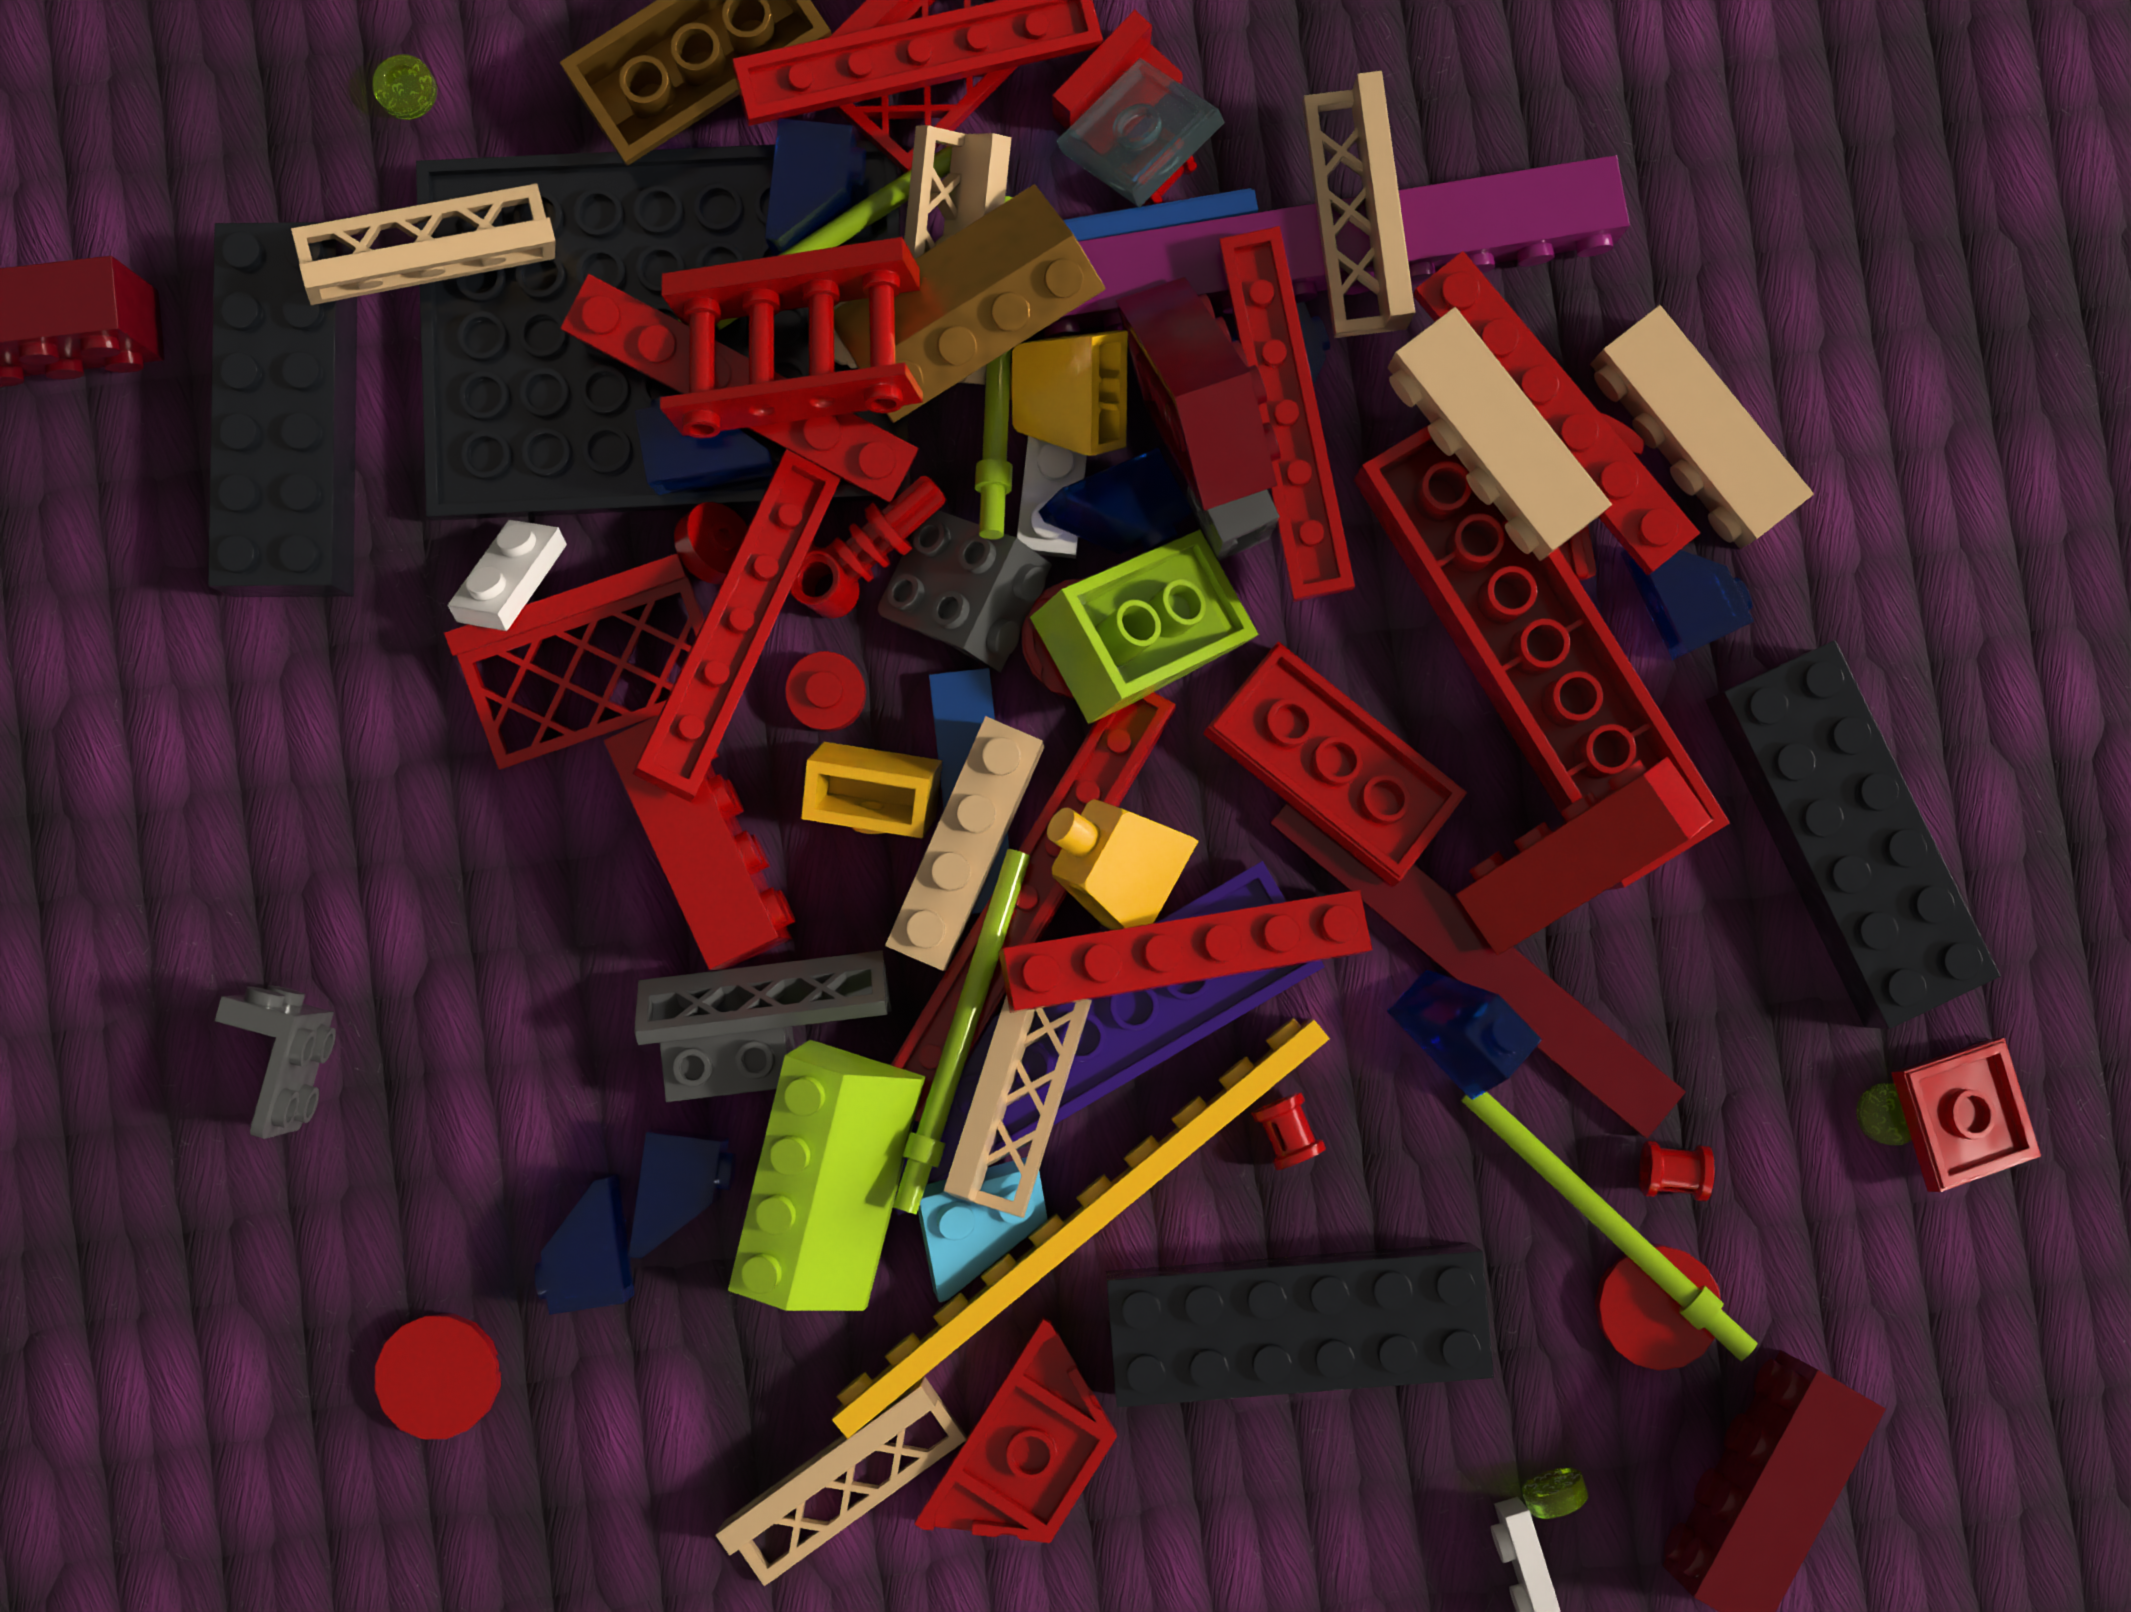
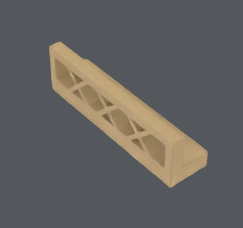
M1382 71L1359 73L1356 76L1352 90L1304 95L1302 100L1334 338L1405 330L1415 314ZM1352 108L1355 130L1342 146L1321 131L1318 112ZM1355 143L1357 144L1359 159L1349 153V150ZM1323 149L1334 156L1327 166L1325 165ZM1340 162L1358 174L1362 180L1363 189L1350 206L1329 191L1327 178ZM1363 202H1365L1367 219L1357 212V209ZM1331 208L1342 215L1335 225ZM1348 221L1366 233L1370 239L1371 249L1358 265L1339 252L1336 246L1335 237ZM1371 261H1373L1375 278L1364 271ZM1339 267L1350 274L1343 285ZM1356 280L1377 295L1380 316L1346 319L1344 295Z
M929 125L916 126L904 238L914 259L1005 202L1012 137L995 133L963 134ZM935 143L952 147L950 173L942 181L933 168ZM938 206L945 219L944 232L934 243L927 231L928 213ZM986 365L958 383L985 385Z
M537 184L291 228L305 290L311 305L555 259V237L550 218L545 216ZM529 204L532 221L500 227L492 225L502 208ZM488 211L484 219L474 214L477 212ZM458 216L477 228L473 232L435 239L431 237L444 218ZM427 222L422 231L412 225ZM397 227L416 239L414 243L376 250L370 249L380 231ZM366 233L360 242L351 237L352 235ZM336 239L354 250L353 254L313 261L309 243Z
M1006 995L944 1188L946 1193L953 1197L1024 1219L1092 1000L1076 1002L1072 1012L1050 1023L1043 1008L1010 1013ZM1036 1014H1038L1044 1027L1031 1033ZM1069 1024L1062 1045L1055 1031ZM1049 1035L1059 1054L1055 1070L1032 1082L1021 1062L1027 1046ZM1019 1073L1025 1086L1012 1092L1017 1074ZM1050 1084L1043 1105L1037 1090ZM1030 1094L1040 1113L1037 1128L1035 1131L1013 1142L1003 1123L1007 1106ZM1000 1132L1006 1146L993 1153ZM1031 1143L1026 1163L1024 1164L1018 1150ZM1010 1154L1021 1173L1014 1201L981 1191L988 1166Z
M924 1376L850 1438L847 1439L843 1434L727 1518L716 1533V1537L729 1555L739 1550L759 1580L766 1586L966 1441L967 1436ZM929 1411L933 1413L947 1433L945 1438L929 1449L903 1445L906 1428ZM897 1435L896 1443L888 1442ZM874 1451L894 1454L891 1476L880 1485L853 1481L856 1464ZM901 1455L917 1457L899 1470ZM847 1471L846 1480L838 1478ZM824 1487L844 1490L840 1514L830 1521L803 1517L806 1500ZM851 1492L866 1494L849 1506ZM796 1508L795 1516L787 1515ZM773 1524L793 1527L789 1551L769 1564L752 1539ZM801 1528L815 1530V1532L799 1543Z

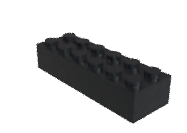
M324 222L215 223L208 586L232 597H354L357 297L311 305L305 290L299 266L300 262L291 228ZM336 239L309 243L313 261L349 255L354 252V250Z
M1836 640L1804 653L1705 700L1865 1028L1891 1029L2001 977Z
M1472 1243L1106 1271L1117 1407L1494 1378L1483 1251Z

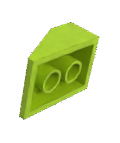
M1201 530L1061 589L1030 617L1088 724L1137 702L1259 635Z

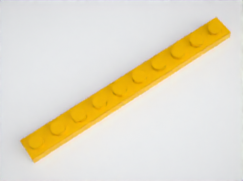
M1294 1017L1288 1020L1265 1040L1272 1048L1254 1064H1252L1247 1056L1244 1057L1218 1079L1225 1088L1207 1103L1200 1096H1197L1171 1118L1177 1127L1160 1142H1157L1150 1135L1133 1148L1123 1158L1129 1167L1113 1181L1110 1182L1106 1175L1103 1174L1086 1187L1076 1197L1082 1205L1078 1210L1064 1221H1062L1058 1214L1053 1215L1028 1237L1034 1246L1015 1261L1008 1253L985 1271L981 1278L986 1283V1286L973 1297L967 1300L962 1293H959L933 1315V1318L939 1325L919 1340L914 1332H912L885 1355V1358L891 1365L872 1380L866 1372L853 1380L836 1396L842 1405L836 1410L832 1421L847 1439L850 1438L1330 1039L1314 1019H1307L1301 1025Z

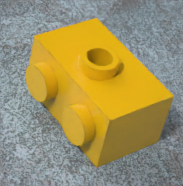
M823 742L807 759L801 819L847 826L865 834L891 833L923 838L936 819L943 760Z

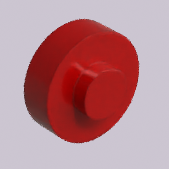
M715 502L701 503L678 521L674 532L675 547L682 563L693 575L708 583L721 584L748 527L743 519L731 508Z
M830 651L809 654L797 662L787 678L785 691L788 706L801 723L813 730L834 732L844 729L859 717L866 701L864 678L856 665L841 654Z

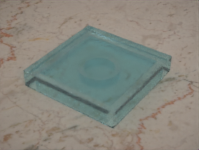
M1139 58L1056 141L1064 155L1140 207L1224 124V120L1218 108L1142 58Z

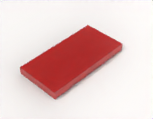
M1279 641L1203 733V735L1392 887L1402 880L1467 794L1464 789Z

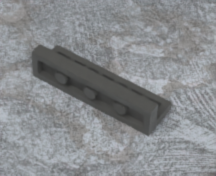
M883 950L638 980L634 1030L638 1045L887 1015V1012L892 1011Z

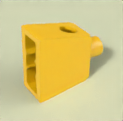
M1116 330L1054 337L1024 342L1015 346L1012 350L1009 400H1012V425L1015 430L1024 435L1088 456L1125 448L1128 331Z
M1096 799L1086 804L1081 815L1071 808L1061 809L1053 816L1047 829L1049 840L1062 848L1052 866V877L1103 926L1110 930L1153 924L1198 843V840L1189 835Z

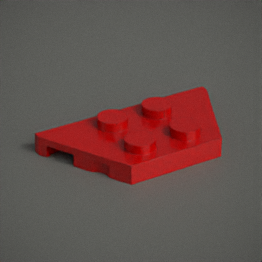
M1043 1316L969 1433L966 1441L962 1444L916 1517L914 1525L932 1531H934V1527L972 1531V1535L998 1537L1002 1534L1017 1536L1020 1540L1051 1543L1117 1438V1431L1051 1320Z

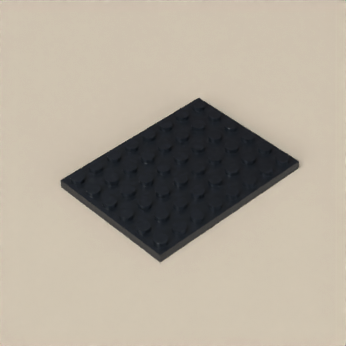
M869 140L659 149L648 152L628 166L617 151L416 161L417 205L537 184L545 216L550 218L555 237V259L419 285L426 517L432 521L677 510L694 509L699 504L705 502L720 503L727 507L758 506L781 456L786 451L785 448L747 428L720 431L718 435L711 438L683 436L660 409V397L680 395L681 393L563 332L560 328L588 274L679 320L662 297V273L778 256L897 179L898 166ZM529 204L502 208L492 225L500 227L532 221ZM900 207L894 209L839 246L901 237ZM488 211L477 212L474 214L484 219ZM458 216L444 218L431 237L435 239L473 232L477 228ZM427 222L418 223V229L422 231ZM809 307L780 311L774 316V372L787 379L809 376ZM749 316L739 317L721 330H718L715 326V341L749 358ZM834 361L835 372L858 369L850 368L847 364L842 366ZM870 410L853 412V414L910 443L908 414L893 423L886 413H876ZM911 467L894 499L911 486ZM841 478L830 502L882 499Z

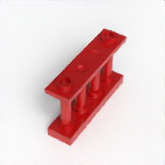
M903 237L662 273V297L680 321L685 325H690L689 393L660 397V409L683 436L711 438L724 430L868 410L876 413H891L901 409L904 405L923 403V391L905 362L896 363L894 298L900 293L920 291V268ZM869 298L870 367L835 372L834 307L839 302ZM809 307V376L774 381V316L780 311ZM749 316V385L714 390L715 324L719 323L720 320Z

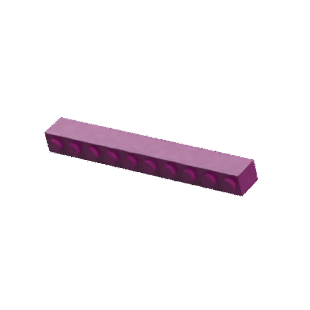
M1617 155L1398 190L1411 285L1422 284L1462 251L1467 254L1482 273L1494 269L1495 263L1518 260L1519 266H1535L1552 260L1556 253L1577 250V256L1579 257L1600 255L1614 248L1613 244L1619 241L1630 226ZM1356 197L1341 200L1350 206ZM1363 202L1357 209V212L1367 219L1365 202ZM1316 203L1078 241L1106 290L1037 332L1031 338L1044 336L1047 339L1080 335V330L1104 326L1105 332L1123 330L1116 304L1117 299L1182 277L1188 280L1198 296L1207 294L1212 308L1222 307L1223 313L1233 314L1219 249V238L1280 226L1296 304L1313 300L1318 296L1317 292L1327 290ZM1331 208L1335 225L1342 215ZM1350 221L1346 223L1335 237L1337 250L1357 265L1371 249L1369 236ZM1371 261L1364 271L1375 278L1373 261ZM1339 267L1343 285L1350 274ZM1356 280L1345 295L1368 292L1370 289Z

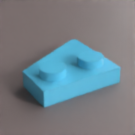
M1027 1157L1022 1158L1024 1164L1026 1163ZM1010 1161L989 1167L981 1191L1014 1201L1021 1179V1173L1015 1162ZM1039 1171L1024 1219L951 1196L944 1191L947 1179L926 1185L918 1214L933 1291L939 1302L949 1300L1048 1220Z

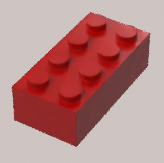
M657 715L603 741L709 970H727L793 939L787 926L796 921L781 889L775 891L773 887H768L762 870L770 867L769 861L756 835H749L747 830L742 831L736 815L743 813L744 808L729 779L724 780L721 774L716 775L710 763L696 796L689 802L632 774L659 717ZM717 750L715 752L713 759L719 757Z

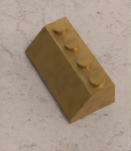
M656 0L560 61V64L592 117L628 166L739 95L732 68L733 58L825 39L832 36L811 0Z
M1035 184L915 259L920 268V291L900 293L894 298L896 363H906L923 391V403L904 405L901 409L886 414L891 422H896L1106 290L1072 231ZM869 298L848 301L834 310V330L858 369L870 367Z

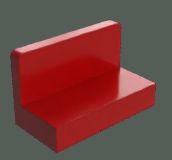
M1135 9L1052 95L1053 118L1103 162L1108 161L1175 91L1183 79V73L1151 45L1152 24Z

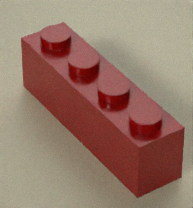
M1668 757L1649 769H1646L1641 760H1638L1607 781L1614 790L1598 801L1593 792L1590 791L1560 811L1566 822L1551 831L1544 821L1513 842L1519 850L1518 853L1506 860L1501 852L1497 851L1469 870L1475 881L1455 895L1497 956L1688 841L1712 821Z

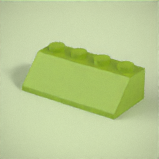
M813 1040L805 1042L785 1055L728 1291L785 1311H864L868 1307L905 1157L902 1156L909 1134L913 1129L925 1076Z

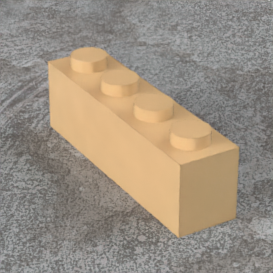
M1661 305L1606 346L1590 364L1596 371L1594 378L1601 391L1614 402L1620 400L1634 418L1632 425L1635 432L1650 448L1655 449L1658 447L1671 463L1670 473L1677 485L1685 493L1692 496L1694 494L1697 495L1710 511L1708 520L1711 526L1725 541L1730 543L1734 541L1740 549L1744 548L1814 495Z
M1456 307L1396 351L1388 366V369L1393 374L1389 377L1392 388L1406 405L1413 407L1416 404L1431 422L1428 426V431L1433 441L1446 455L1451 456L1454 453L1470 472L1466 475V479L1471 489L1485 504L1490 505L1494 502L1509 521L1505 524L1509 537L1522 552L1526 554L1533 552L1539 561L1543 560L1612 505Z
M985 716L885 946L942 971L948 970L1043 752L1044 744L1042 740Z

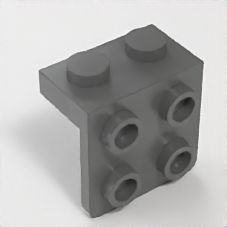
M938 510L914 530L909 541L913 549L905 556L902 555L878 605V612L890 622L952 645L982 666L1001 673L1009 654L1017 646L1026 615L1028 617L1035 600L1044 589L1046 577L1052 564L1016 537L1004 534L1000 539L982 538L979 536V524Z
M268 985L267 989L247 987L245 995L221 996L215 1018L216 1022L276 1037L251 1124V1136L266 1139L297 1131L302 1126V1123H308L316 1110L319 1089L313 1085L319 1064H323L328 1060L334 1046L336 1031L335 1028L330 1027L334 1012L303 1004L305 993Z

